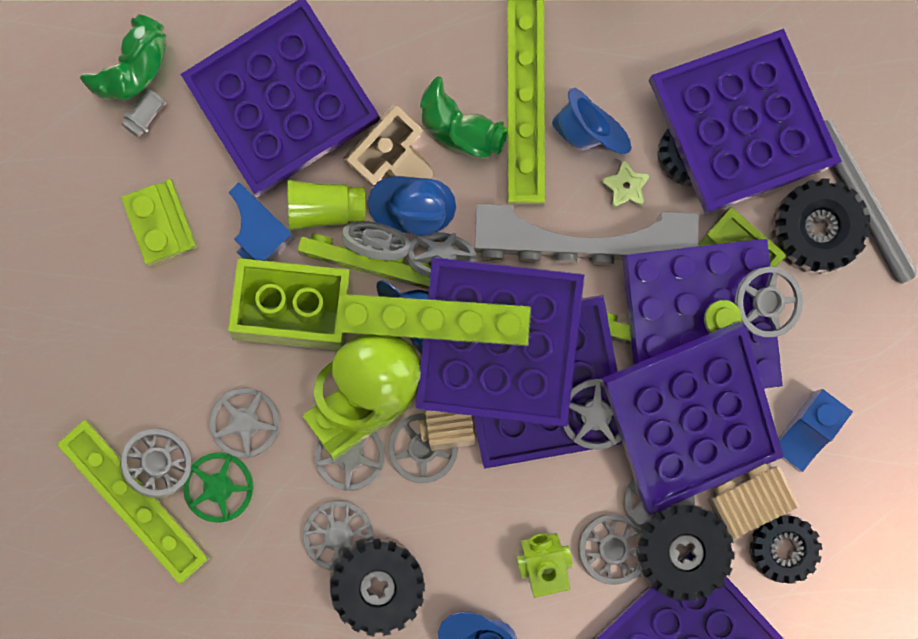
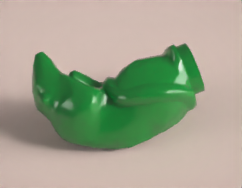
M137 14L136 18L131 19L132 28L122 40L121 55L118 57L119 64L103 68L97 74H81V81L93 94L103 99L127 100L137 95L155 78L161 65L166 35L162 32L164 29L162 24L150 17Z
M439 76L426 87L420 102L422 123L435 139L447 148L469 157L489 158L492 153L498 155L501 152L508 134V127L503 126L504 122L494 123L482 114L463 115L455 101L445 93L443 80Z

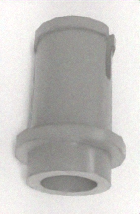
M146 89L144 95L129 114L125 113L123 115L125 120L121 125L136 137H140L142 133L147 134L149 131L147 126L160 109L165 106L166 102L155 92Z

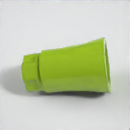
M288 180L289 231L315 226L347 225L348 221H365V187L351 186L347 188V184H318Z

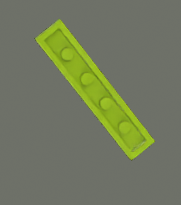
M339 294L337 332L528 345L531 307Z
M83 420L56 444L179 585L210 559L157 498L143 496L135 492L126 483L120 468L121 457L88 420ZM137 476L135 481L144 487L145 484Z

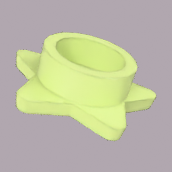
M624 161L621 163L617 175L603 178L602 183L612 191L613 207H618L629 201L643 205L644 198L641 189L649 180V175L634 173L629 164ZM625 182L630 184L629 189L624 188L623 184Z

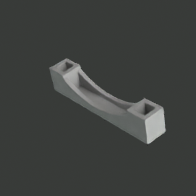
M476 205L474 250L476 253H481L482 259L503 260L505 254L519 255L518 260L525 262H538L541 256L555 257V262L577 263V258H592V264L612 265L614 264V259H622V255L698 247L699 213L661 212L657 217L656 223L639 231L615 237L580 238L553 233L534 226L514 214V206Z

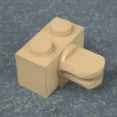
M391 105L381 115V119L373 124L342 158L372 185H375L385 173L391 177L404 176L432 179L433 175L430 164L410 146L424 130L398 105Z

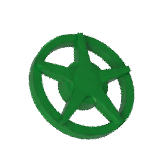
M225 453L208 454L195 461L191 466L189 477L183 485L184 498L191 511L199 518L214 523L227 522L240 516L249 506L254 491L253 478L247 466L237 457ZM226 459L219 473L208 475L198 469L200 465L209 460ZM231 461L243 471L247 480V486L234 485L232 479L228 476ZM195 473L204 481L203 493L193 501L190 494V482ZM247 491L246 498L240 508L228 515L226 501L232 496L233 492ZM208 499L216 502L220 507L223 517L209 516L200 511L196 505Z

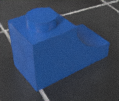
M238 182L228 192L237 203L241 215L240 232L234 238L240 246L236 253L242 259L272 262L295 238L278 219Z
M824 389L813 391L779 437L784 456L781 459L797 471L803 472L814 457L834 439L853 411Z

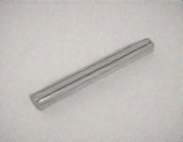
M830 119L825 120L842 160L834 169L841 182L845 183V189L849 191L853 188L858 192L855 196L858 202L864 200L867 207L863 209L864 215L870 214L871 223L866 226L871 230L870 233L895 277L901 284L916 278L918 271L833 121Z

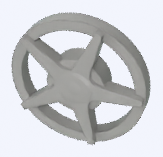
M433 232L425 236L416 235V238L411 241L407 260L416 272L430 278L431 268L424 266L423 263H428L432 266L433 257L476 262L477 256L474 248L467 241L456 236V233ZM419 245L428 250L426 253L416 257L413 253ZM452 245H456L464 251L456 250Z
M761 267L747 274L739 283L735 295V305L739 308L742 315V323L746 325L749 332L762 337H777L788 332L797 323L802 312L803 296L798 282L790 273L777 267ZM770 273L766 287L757 290L749 286V283L757 276ZM778 275L789 283L794 297H784L783 293L776 288ZM745 292L753 298L754 307L747 316L743 308ZM795 302L790 319L780 327L778 315L783 311L785 304ZM759 315L768 317L774 330L762 331L750 322Z
M602 379L585 380L572 388L571 399L580 390L596 386L594 399L587 401L584 405L570 402V409L581 414L584 424L577 435L573 432L569 423L567 427H564V430L575 443L582 447L595 450L609 448L620 442L621 437L619 433L614 437L609 427L613 412L609 404L601 399L600 386L604 387ZM590 429L602 430L609 440L589 442L582 439V437Z
M250 388L235 389L223 395L214 405L210 415V431L214 441L224 452L236 457L248 458L263 453L274 443L279 432L280 419L275 404L262 392ZM240 394L256 396L248 408L236 409L227 401ZM260 399L269 406L273 415V425L260 422L259 416L255 412ZM224 405L231 414L229 426L217 432V415L221 406ZM259 429L272 430L266 443L258 449L250 451L251 436L255 435ZM231 433L242 437L245 452L229 448L220 437Z
M414 414L402 420L393 430L389 440V457L396 471L404 478L417 483H429L442 478L451 470L457 458L458 448H452V454L442 450L431 451L429 441L422 442L421 433L417 434L408 425L412 421L426 419V414ZM404 427L411 438L408 450L395 455V439L399 431ZM435 456L450 459L447 466L441 472L426 477L427 462L433 460ZM411 457L416 462H419L421 477L413 476L404 471L397 460Z
M374 432L371 436L378 447V463L365 457L362 446L368 437L335 461L331 457L321 460L323 446L318 440L315 449V462L323 479L331 486L346 491L359 490L370 485L379 476L385 459L384 447L377 433ZM337 463L340 468L345 470V484L330 478L322 465ZM362 465L376 468L366 480L357 484H351L352 472L354 470H357Z

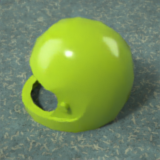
M368 334L355 337L338 350L333 361L324 367L316 378L314 400L320 413L331 424L346 431L369 432L385 428L399 418L413 401L418 391L420 379V358L414 347L399 336ZM332 373L339 390L350 401L365 409H371L373 412L361 420H350L338 416L327 406L323 397V383L327 376Z

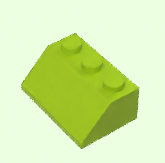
M238 258L228 329L229 334L236 341L338 351L344 346L345 333L337 332L339 294H349L350 270Z

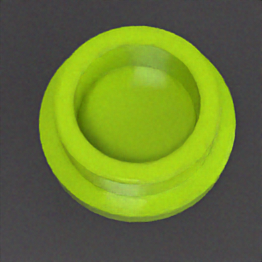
M727 300L713 302L707 308L704 315V323L709 333L736 322H742L739 308Z

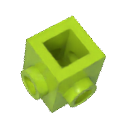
M541 533L532 536L528 540L521 541L523 555L517 557L519 571L522 579H529L534 598L571 590L567 569L573 568L569 546H561L557 533L550 535Z

